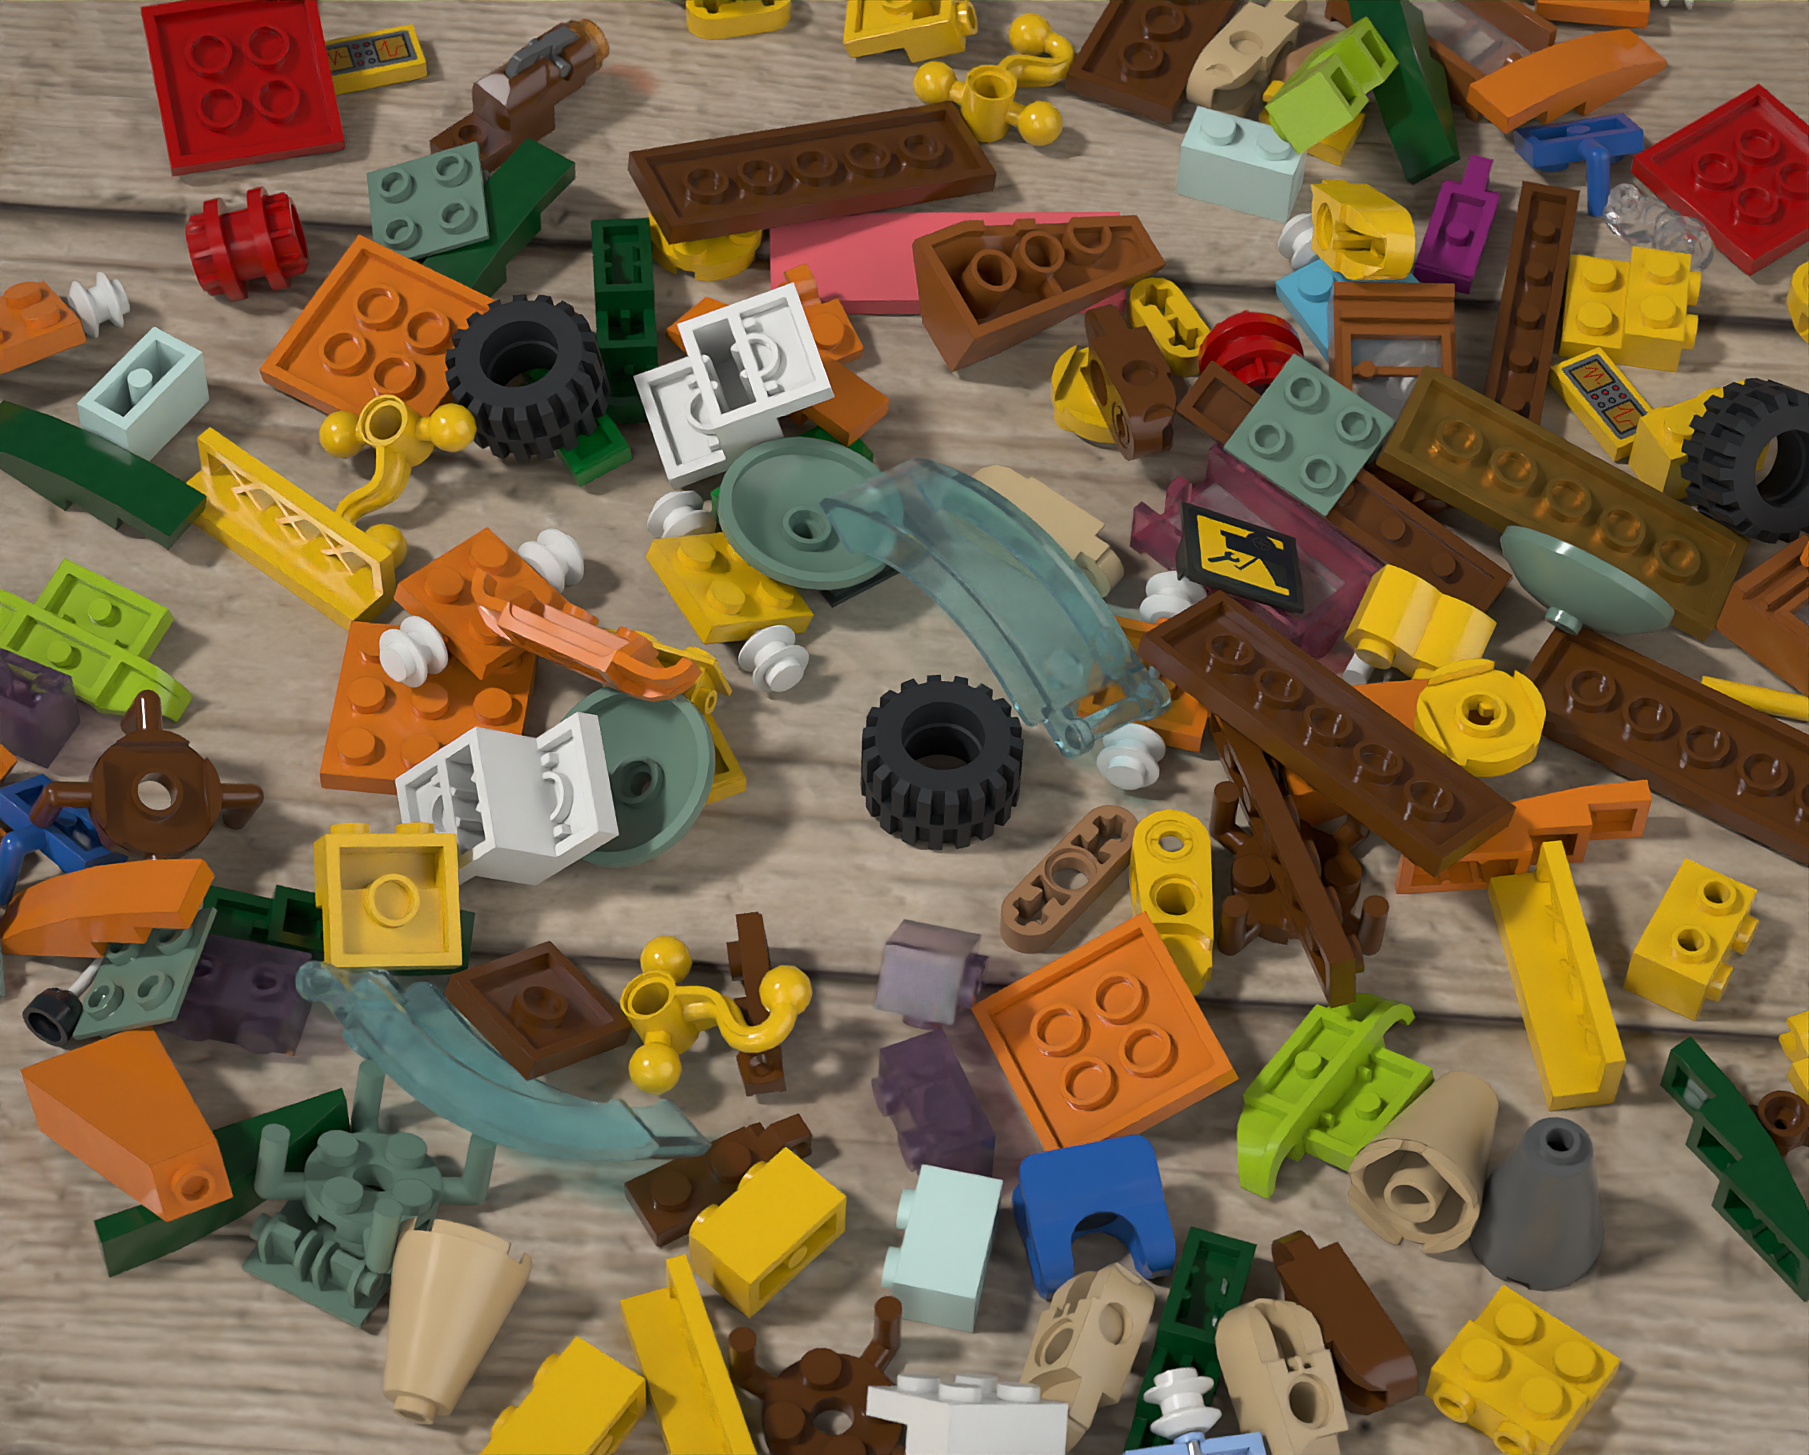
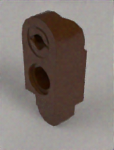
M1111 304L1087 310L1085 313V330L1089 343L1088 364L1085 367H1081L1080 371L1119 451L1128 461L1170 451L1173 446L1174 432L1172 422L1176 412L1177 399L1171 382L1172 371L1146 325L1129 329L1118 308Z
M1302 1230L1294 1231L1273 1240L1271 1254L1281 1280L1285 1301L1295 1302L1297 1305L1307 1309L1318 1323L1325 1350H1330L1343 1407L1349 1413L1369 1415L1415 1397L1419 1391V1379L1409 1348L1338 1241L1319 1249L1312 1237Z

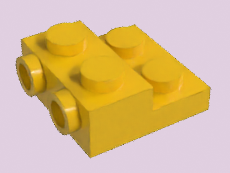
M848 0L843 44L850 58L882 53L903 47L912 63L965 52L966 36L977 33V17L974 7L969 0Z
M1632 246L1629 262L1570 254L1566 274L1558 356L1573 358L1600 346L1614 364L1676 373L1682 349L1693 350L1697 333L1698 315L1686 314L1687 306L1696 307L1702 275L1700 271L1690 270L1691 254Z
M428 822L398 824L395 826V833L371 834L370 824L340 823L331 825L330 834H325L313 842L316 908H322L325 971L456 969L462 966L456 833H435V824Z
M1503 1284L1475 1321L1470 1319L1467 1321L1433 1365L1425 1395L1432 1399L1436 1407L1448 1418L1460 1423L1467 1422L1493 1439L1497 1448L1505 1455H1556L1616 1375L1621 1359Z

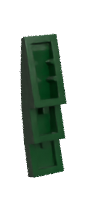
M1348 0L1353 24L1367 16L1399 62L1388 78L1372 90L1407 181L1414 185L1461 160L1444 66L1431 58L1423 11L1409 2V0Z
M528 137L484 184L490 239L428 256L422 265L491 298L507 282L506 265L541 231V213L576 179L575 162Z
M650 218L591 220L596 337L610 384V395L605 396L608 405L606 413L614 424L649 422L633 376L658 368Z
M5 400L0 403V469L64 511L72 503H75L116 531L126 522L169 550L205 510L207 499L205 494L138 455L101 436L51 415Z
M276 884L272 897L268 898L210 885L200 905V909L214 907L217 910L201 955L264 966L327 973L388 976L452 975L468 969L475 912L460 909L462 966L456 969L325 971L322 908H316L314 892Z
M1690 1036L1670 1050L1660 1085L1693 1118L1685 1145L1720 1180L1711 1206L1778 1276L1806 1302L1809 1300V1210L1775 1143L1733 1083Z
M339 1088L213 1130L212 1133L217 1140L233 1194L232 1198L169 1222H165L142 1204L93 1220L101 1256L109 1278L176 1252L241 1218L268 1200L261 1198L254 1189L261 1134L265 1126L279 1124L289 1130L290 1138L284 1172H304L306 1162L311 1153L317 1148L318 1139L322 1134L331 1130H342L351 1133L347 1101L343 1089Z
M1190 1226L1159 1322L1155 1345L1137 1398L1134 1418L1122 1455L1125 1451L1175 1444L1174 1440L1151 1431V1425L1163 1416L1159 1404L1148 1403L1144 1400V1394L1156 1387L1154 1380L1156 1376L1175 1369L1194 1368L1198 1377L1212 1378L1214 1386L1202 1395L1204 1406L1212 1408L1222 1374L1215 1341L1218 1323L1226 1312L1241 1306L1257 1244Z

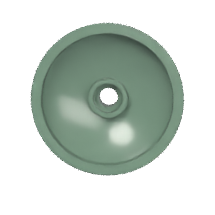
M779 438L766 441L748 449L728 468L723 477L717 501V513L722 531L737 554L764 575L779 582L805 589H840L854 586L870 579L879 573L893 558L903 531L904 520L900 499L893 485L882 471L859 453L837 443L817 438Z
M1513 525L1507 526L1500 538L1504 557L1521 587L1538 603L1548 609L1544 619L1564 632L1577 636L1581 628L1584 627L1595 632L1614 636L1653 633L1668 627L1675 615L1673 608L1653 590L1613 565L1569 543L1529 528Z
M605 686L577 703L560 723L576 712L598 716L619 835L580 858V860L598 867L624 868L642 864L661 855L675 845L692 827L710 794L715 772V748L712 733L703 714L683 694L680 693L673 699L650 702L633 698ZM651 780L649 788L641 795L643 786Z

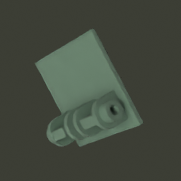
M477 141L367 173L373 241L414 261L490 239L484 184L491 176L488 170L482 171Z
M1294 353L1225 444L1223 450L1326 518L1364 465H1371L1383 447L1381 442L1396 424V421Z
M214 907L198 910L189 929L153 928L145 944L110 942L91 990L84 999L83 1010L72 1037L76 1040L101 1036L104 1039L126 1030L175 1021L217 910Z
M362 1185L363 1189L366 1191L378 1192L370 1187ZM288 1200L280 1213H275L272 1217L262 1213L254 1222L250 1237L258 1241V1244L241 1266L242 1270L361 1329L390 1287L392 1267L382 1274L370 1271L365 1262L364 1245L348 1242L335 1236L336 1226L320 1215L317 1224L307 1214L302 1200ZM426 1221L415 1228V1230L428 1231L433 1222L428 1226Z

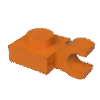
M806 263L784 271L783 275L786 281L780 283L778 288L794 282L817 349L842 365L859 359L864 351V347L839 299L836 298L826 303H821L815 278Z

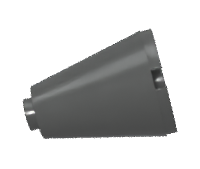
M1548 1117L1541 1119L1528 1128L1486 1179L1479 1220L1469 1237V1241L1475 1257L1493 1276L1505 1282L1510 1277L1520 1282L1529 1283V1290L1544 1292L1570 1286L1591 1270L1603 1246L1605 1229L1593 1145L1587 1132L1577 1123L1565 1118Z

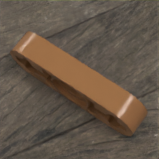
M1103 805L1092 809L1006 896L1001 906L1000 935L1011 949L1020 953L1035 954L1050 948L1130 865L1134 830L1139 824L1135 816L1128 810L1115 805ZM1113 833L1121 835L1120 841L1113 838L1109 839L1099 849L1098 860L1093 854L1097 850L1099 835L1106 838L1110 837ZM1071 868L1082 872L1087 877L1088 882L1081 888L1070 890L1058 886L1053 881L1052 876L1061 869ZM1042 898L1047 904L1042 909L1041 925L1034 921H1030L1025 926L1018 924L1019 916L1027 920L1032 918L1041 909Z

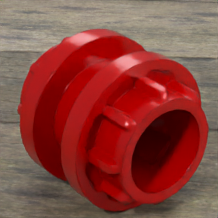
M263 186L250 189L246 193L247 208L229 212L226 204L219 197L204 201L203 212L190 216L188 223L185 225L186 241L197 280L204 292H207L212 297L226 294L231 302H236L248 298L246 281L266 276L272 289L279 291L291 287L292 276L305 273L310 260L304 229L293 199L284 192L269 195Z
M1244 310L1241 313L1226 318L1221 323H1217L1215 328L1209 332L1199 349L1198 367L1201 375L1209 363L1214 361L1262 396L1292 355L1295 353L1304 359V351L1297 331L1286 320L1268 313Z

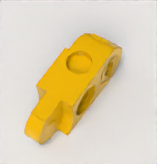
M1322 180L1320 184H1311L1313 193L1311 250L1334 272H1340L1346 279L1403 280L1409 275L1415 256V232L1411 215L1405 207L1367 183L1350 184L1345 180Z
M1172 809L1155 811L1144 817L1134 830L1129 866L1133 917L1144 911L1147 912L1194 997L1201 992L1205 982L1210 981L1212 973L1214 935L1211 840L1207 828L1198 818L1184 811ZM1168 836L1176 837L1183 842L1182 849L1175 852L1164 850L1158 843L1162 838ZM1168 912H1172V913H1178V914H1180V915H1177V916H1176V915H1170V914H1167V913H1168Z

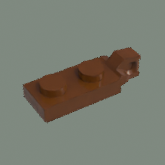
M759 911L736 914L739 940L726 942L732 981L744 980L746 997L733 998V1001L740 1008L748 1026L759 1025L770 1016V1012L761 1003L759 993L762 979L768 971L772 970L763 915L759 914ZM781 1043L761 1053H743L740 1051L736 1055L738 1070L747 1097L756 1094L786 1091Z
M799 1113L774 1122L766 1129L761 1122L751 1124L747 1128L743 1126L624 1183V1194L656 1247L661 1248L688 1235L695 1219L708 1206L712 1204L720 1206L738 1190L743 1176L756 1163L760 1161L768 1163L785 1147L800 1159L812 1155L811 1137L813 1136Z

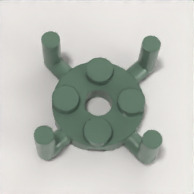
M365 1060L359 1065L351 1113L352 1133L342 1130H331L322 1134L318 1139L317 1148L311 1153L306 1162L304 1172H284L290 1132L286 1127L279 1124L265 1126L261 1134L254 1189L264 1199L302 1200L307 1214L317 1224L320 1215L336 1226L335 1236L348 1242L364 1245L365 1262L368 1269L374 1273L382 1274L387 1272L393 1265L400 1222L407 1218H417L413 1229L415 1230V1228L426 1221L428 1226L434 1221L438 1213L439 1204L474 1206L485 1201L490 1185L497 1138L486 1131L473 1133L469 1141L463 1178L441 1177L438 1167L426 1154V1142L419 1136L406 1132L396 1133L392 1136L379 1133L378 1117L386 1067L380 1061ZM362 1185H374L385 1191L369 1192L364 1190Z

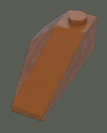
M1137 215L1072 217L1068 223L1036 224L1035 218L1016 219L1013 225H984V220H964L919 237L912 244L922 324L951 373L997 355L1162 270L1166 265Z

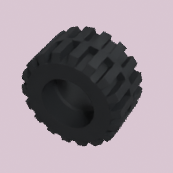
M526 294L513 295V302L501 304L500 299L488 304L489 311L481 315L477 311L466 319L469 325L468 329H457L452 337L455 348L448 349L445 357V363L448 371L445 372L446 380L455 404L466 407L476 420L477 431L474 442L482 449L490 447L493 456L505 459L510 453H513L517 462H530L531 456L538 454L541 455L542 460L554 458V451L561 447H565L568 452L579 445L578 436L581 434L590 436L597 428L594 417H604L608 407L605 396L610 395L607 372L594 333L591 332L589 323L582 313L576 315L573 306L563 300L554 306L551 296L538 294L535 301L528 300ZM550 369L543 378L532 384L521 387H506L510 380L527 370Z
M1759 378L1745 379L1744 385L1733 382L1724 386L1722 398L1711 395L1703 403L1707 411L1702 417L1694 415L1689 424V427L1694 429L1691 440H1683L1681 452L1688 455V462L1681 464L1680 468L1681 478L1691 481L1690 485L1685 489L1689 500L1699 504L1697 511L1737 533L1764 543L1776 544L1778 539L1786 543L1793 542L1799 538L1800 530L1809 534V393L1769 379L1765 381ZM1776 436L1778 448L1774 465L1765 479L1756 485L1755 469L1758 458L1768 442Z
M941 674L927 675L926 683L918 684L913 678L901 683L900 693L888 690L880 697V708L872 707L866 717V727L863 728L861 794L866 796V809L871 817L880 816V827L891 835L896 831L902 832V842L915 846L918 840L929 842L928 849L942 850L943 843H954L955 848L960 849L970 846L971 837L976 836L981 841L994 835V824L1004 826L1011 818V808L1017 806L1020 794L1024 739H1021L1022 726L1019 718L1011 717V705L1004 698L993 700V689L982 683L976 688L968 686V678L955 676L954 681L950 682L941 681ZM930 755H948L963 760L967 764L955 769L940 770L926 767L916 760Z

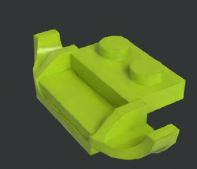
M66 558L63 559L35 604L0 589V661L89 704L102 714L123 716L139 692L153 690L161 699L162 715L177 723L194 697L171 675L148 662L175 619L168 608Z
M1356 993L1355 1003L1331 1009L1330 1006L1326 1008L1316 1004L1243 1093L1244 1106L1237 1130V1163L1241 1188L1269 1200L1276 1191L1277 1173L1285 1157L1299 1162L1306 1153L1345 1171H1349L1350 1164L1357 1153L1435 1082L1433 1068L1390 1051L1385 1047L1383 1035L1396 1021L1409 1026L1414 1020L1415 1016L1410 1006L1392 998L1386 999L1374 993Z

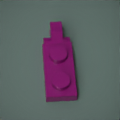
M1471 154L1461 183L1448 180V182L1443 181L1414 266L1413 275L1418 282L1455 283L1456 292L1469 295L1500 199L1499 192L1488 190L1493 159Z

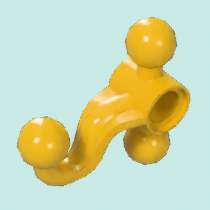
M1027 12L1019 15L1012 21L1008 32L1009 42L1012 48L1019 54L1005 57L997 66L980 65L975 67L967 74L965 82L957 80L953 69L944 62L930 61L916 70L912 83L917 98L926 105L948 101L960 105V115L976 141L995 142L1008 134L1010 125L1018 127L1023 139L1031 145L1046 146L1059 138L1062 132L1063 119L1061 113L1050 102L1035 101L1027 106L1015 102L1016 88L1047 87L1065 79L1067 71L1076 58V53L1073 45L1064 36L1052 31V27L1047 19L1039 13ZM1045 52L1053 56V58H1042L1036 56H1039Z
M385 394L375 397L368 402L361 411L360 417L355 413L343 410L330 413L322 421L318 432L319 442L326 453L332 457L347 459L356 456L366 445H371L376 449V469L373 478L365 486L343 498L338 504L335 513L355 526L357 521L364 515L394 502L404 492L412 467L425 461L433 451L434 445L441 450L457 452L465 449L474 440L477 428L476 420L471 412L462 405L448 403L439 406L430 417H423L398 397ZM380 523L371 526L365 532L393 552L394 570L405 561L408 552L407 540L402 531L396 526Z
M660 935L648 941L639 959L642 974H639L627 984L620 998L622 1011L644 1043L643 1046L636 1049L629 1062L628 1069L631 1082L636 1088L650 1095H661L673 1089L679 1081L682 1072L679 1055L692 1047L698 1039L700 1032L715 1026L719 1027L722 1036L732 1048L743 1053H761L774 1048L787 1038L794 1028L797 1015L802 1013L809 1005L813 994L810 979L795 966L780 965L768 971L762 979L759 993L761 1003L770 1012V1016L759 1025L748 1026L740 1008L730 997L718 993L709 987L677 985L684 981L692 966L690 949L684 942L675 936Z

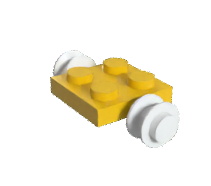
M675 491L664 495L655 503L647 521L648 530L653 536L659 537V539H653L645 558L702 643L706 645L746 640L747 642L739 653L738 662L743 670L753 672L752 683L757 690L761 692H783L795 686L801 680L809 661L806 649L800 645H794L795 634L805 633L814 616L810 608L794 586L779 582L759 572L737 554L723 532L714 533L716 519L711 512L702 510L703 500L698 493L694 491Z

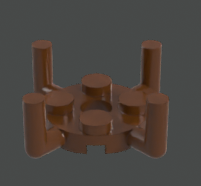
M143 690L137 694L120 721L121 729L126 735L117 740L115 744L110 746L100 756L89 775L88 782L54 781L47 784L31 808L29 818L34 826L44 829L54 823L63 808H87L91 821L98 831L100 842L109 851L124 854L137 860L178 859L199 847L213 828L221 809H225L222 818L227 827L234 830L243 828L263 803L264 792L260 786L253 783H221L214 765L207 757L203 759L194 749L188 746L190 741L179 734L163 730L161 699L155 691ZM146 781H153L163 785L171 798L170 807L163 810H154L147 807L139 798L138 785Z
M1222 781L1214 788L1209 833L1214 840L1234 854L1235 857L1230 874L1232 896L1227 897L1223 902L1217 940L1218 949L1224 955L1234 956L1257 936L1272 943L1287 945L1288 939H1299L1298 934L1254 835L1251 836L1236 824L1240 789L1233 782ZM1347 813L1346 822L1332 835L1312 828L1307 821L1300 819L1299 834L1302 841L1311 839L1317 849L1321 865L1320 880L1323 887L1333 886L1338 895L1343 917L1341 926L1345 935L1351 933L1356 935L1363 955L1371 956L1378 953L1382 946L1389 912L1388 901L1382 896L1371 895L1363 902L1360 919L1354 915L1360 894L1362 869L1360 863L1352 856L1351 852L1369 836L1371 830L1362 826L1349 813Z
M884 1296L875 1303L873 1338L860 1358L836 1353L828 1348H815L807 1351L801 1360L787 1367L778 1376L756 1365L757 1338L753 1330L748 1327H737L730 1332L728 1336V1374L735 1386L764 1401L762 1408V1431L765 1443L769 1449V1455H905L906 1446L901 1444L903 1423L866 1415L868 1386H896L884 1373L901 1345L903 1307L896 1297ZM836 1410L846 1414L852 1421V1425L841 1434L829 1435L819 1431L814 1426L813 1420L824 1411Z

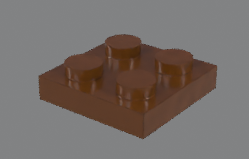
M551 941L452 974L443 994L526 1081L625 1045L633 1027L629 1020Z

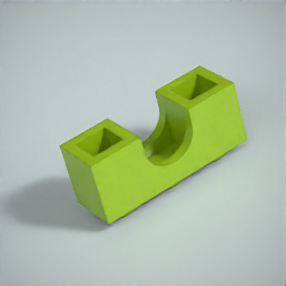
M1367 16L1314 49L1265 106L1270 114V123L1275 133L1284 142H1290L1298 155L1353 121L1369 101L1365 94L1383 83L1399 64Z

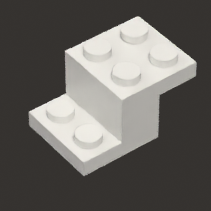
M794 282L677 324L688 357L633 376L673 490L725 472L748 449L766 441L784 438L778 421L779 417L834 398Z
M576 712L537 738L474 727L395 779L402 824L428 822L435 824V833H456L459 886L474 876L536 886L619 835L597 715Z
M904 1373L897 1375V1386H868L866 1415L907 1424L905 1455H1065L1068 1403L1040 1398L1041 1386L1018 1382L998 1383L997 1376L974 1373H958L955 1376V1383H940V1377Z

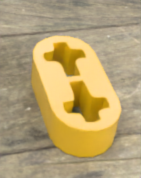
M686 0V26L693 35L705 40H718L773 32L786 26L791 18V0ZM763 2L769 3V6H764ZM708 10H713L714 14H708Z
M1157 277L1146 278L1137 282L1130 290L1128 320L1131 327L1147 326L1173 375L1189 377L1199 374L1198 353L1203 340L1210 332L1208 326L1173 282ZM1165 307V314L1163 316L1159 309ZM1176 337V339L1179 341L1181 345H1177L1174 347Z

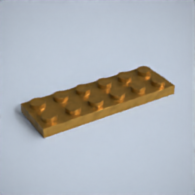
M1427 364L1417 377L1396 420V424L1376 462V465L1501 533L1505 531L1507 526L1512 525L1529 528L1569 543L1613 565L1662 597L1675 612L1670 624L1702 642L1714 630L1751 541Z

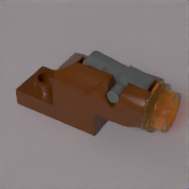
M582 18L578 22L575 20H569L565 23L561 22L539 37L530 40L528 44L514 53L507 62L473 83V112L430 140V153H438L477 141L482 171L488 170L490 174L499 168L528 137L538 142L555 130L554 105L581 88L585 84L586 78L600 70L603 60L609 56V44L602 30L590 19Z

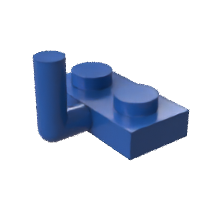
M1624 113L1514 129L1515 152L1533 168L1543 172L1562 171L1567 169L1571 162L1585 161L1587 167V214L1590 216H1606L1611 213L1610 164L1623 160L1625 154L1643 151V129Z
M44 774L0 788V819L14 830L7 833L0 843V905L10 903L26 854L39 850L66 874L94 866L125 863L128 860V856L113 853L103 846L87 808H63L54 823L48 828H38L31 823L29 818L31 808L45 786L53 782Z

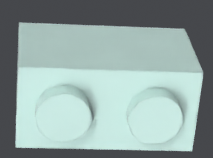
M1198 106L1181 144L1176 194L1286 224L1303 184L1307 150L1298 155L1290 142H1284L1278 137L1271 125Z
M153 327L77 403L81 428L150 461L209 401L203 352Z
M922 1164L916 1190L903 1189L896 1228L906 1231L902 1248L890 1246L888 1249L881 1283L882 1288L892 1289V1296L902 1303V1319L973 1333L1000 1217L1003 1180Z

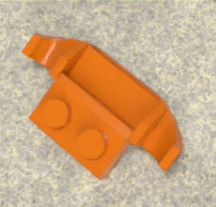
M476 567L472 578L471 593L478 604V611L487 627L511 644L633 698L650 702L675 698L680 693L690 689L702 674V671L694 661L684 657L677 664L665 668L656 658L659 653L653 647V643L626 627L619 626L615 634L598 627L599 620L588 611L576 605L565 603L563 609L559 610L541 602L531 590L520 585L501 598H496L495 589L497 581L487 571Z

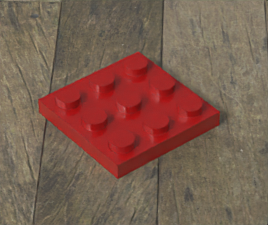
M182 0L140 7L172 177L345 150V139L317 0Z
M1761 84L1753 86L1635 155L1633 158L1630 173L1749 277L1809 241V125Z

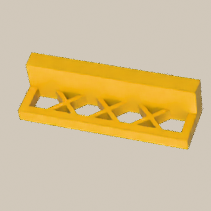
M211 427L197 437L202 469L188 480L186 484L205 494L207 499L205 510L193 522L194 525L348 632L351 621L370 623L395 601L393 598L396 592L393 552Z
M1562 840L1542 842L1535 872L1491 877L1487 891L1548 1110L1555 1111L1612 1104L1615 1101L1625 1067V1054Z
M683 1254L666 1259L665 1288L620 1300V1315L641 1376L645 1378L646 1391L668 1455H757L687 1256Z

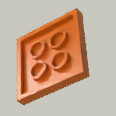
M359 234L260 367L259 371L264 383L327 414L343 410L355 413L360 417L361 411L368 402L375 397L388 394L398 397L423 417H430L439 406L454 401L445 372L448 371L445 363L446 352L448 349L455 348L452 337L457 329H468L469 325L466 320L476 311L481 315L489 311L488 304L496 300Z
M351 621L320 768L321 788L397 795L395 783L397 777L474 727L525 736L539 656L525 651L483 680H480L447 649L448 662L446 668L438 674L427 673L426 681L422 685L409 687L393 680L383 669L379 657L381 635L389 629L400 630L401 625Z
M1146 911L970 1006L1045 1151L1129 1135H1138L1239 1079Z

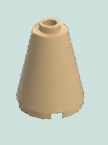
M1451 1071L1443 1074L1354 1157L1348 1171L1351 1180V1186L1347 1192L1350 1205L1362 1222L1382 1239L1396 1246H1399L1401 1241L1406 1239L1424 1244L1420 1251L1421 1253L1437 1254L1456 1249L1471 1236L1480 1216L1499 1106L1497 1096L1489 1084L1480 1077L1464 1071Z
M407 1218L400 1222L393 1256L383 1396L394 1403L392 1412L397 1416L416 1423L432 1424L435 1415L447 1416L451 1414L527 1283L533 1264L532 1258L526 1252L518 1263L508 1256L511 1242L478 1228L448 1220L434 1219L431 1231L413 1230L417 1218Z

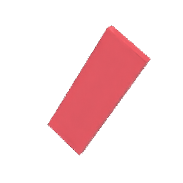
M1120 212L859 213L769 228L771 290L778 288L780 283L786 281L783 275L784 271L806 263L815 278L822 304L838 298L846 314H921L912 244L915 239L964 220H984V225H1013L1016 219L1035 218L1036 224L1068 223L1072 217L1120 216ZM1126 288L1079 313H1086L1089 309L1109 304L1116 306L1120 313H1125L1127 302Z

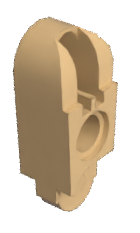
M1271 0L1265 8L1249 1L1200 54L1188 80L1186 88L1187 100L1197 106L1241 118L1246 115L1253 105L1259 107L1264 102L1262 100L1263 94L1271 83L1273 70L1286 55L1295 51L1297 34L1302 27L1307 12V1Z
M997 464L984 467L965 480L945 505L946 518L960 539L1046 591L1059 580L1088 598L1090 596L1102 598L1107 596L1124 576V567L1118 556L1109 548L1110 545L1096 537L1105 526V523L1033 476L1026 479L1011 468Z
M1117 1262L1109 1264L1098 1272H1081L1057 1289L1050 1308L1043 1310L1019 1381V1383L1041 1386L1040 1398L1068 1403L1065 1453L1070 1451L1078 1443L1085 1431L1090 1428L1097 1408L1119 1402L1153 1311L1155 1301L1153 1288Z
M1263 1298L1253 1300L1226 1312L1218 1323L1215 1336L1216 1350L1241 1433L1261 1432L1266 1455H1341L1336 1434L1349 1429L1330 1350H1325L1320 1327L1312 1313L1295 1302Z

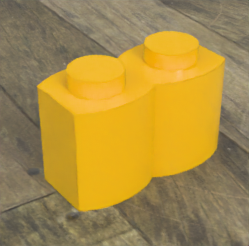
M1386 564L1373 575L1344 640L1356 648L1355 653L1357 657L1368 665L1380 669H1389L1390 666L1398 668L1411 680L1428 679L1435 670L1450 662L1481 658L1497 623L1477 608L1459 599L1442 594L1420 577L1396 566Z

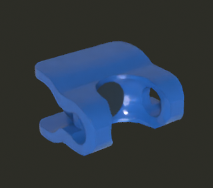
M1129 1135L1036 1153L1027 1156L1022 1161L1019 1167V1184L1013 1190L1011 1206L1026 1252L1035 1290L1041 1298L1045 1300L1053 1298L1057 1289L1073 1278L1075 1264L1071 1244L1079 1237L1089 1233H1105L1116 1237L1122 1242L1132 1257L1136 1271L1144 1279L1171 1275L1176 1258V1244L1164 1200L1155 1152L1148 1139L1140 1135Z

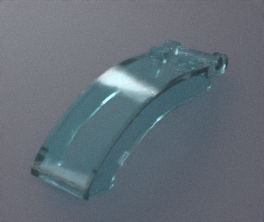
M913 458L825 497L819 503L850 554L862 552L891 566L920 587L953 619L991 668L1023 722L1030 727L1043 723L1057 748L1067 758L1075 759L1091 751L1095 741L1142 717L1151 720L1168 712L1170 709L1171 695L1168 688L1161 680L1150 676L1114 615L1072 558L1031 517L1007 498L979 480L942 463L929 459ZM1118 684L1127 696L1085 718L1074 716L1070 709V706L1110 686Z
M325 961L307 962L301 966L297 973L296 988L300 996L308 1001L324 1002L346 1028L342 1032L343 1038L357 1054L367 1060H373L396 1084L436 1114L487 1140L536 1155L592 1162L687 1159L704 1155L712 1146L671 1099H660L654 1106L633 1107L629 1106L623 1099H612L608 1103L586 1099L560 1090L537 1078L526 1081L501 1054L487 1044L464 1021L439 990L430 982H415L405 991L387 970L338 969L332 963Z

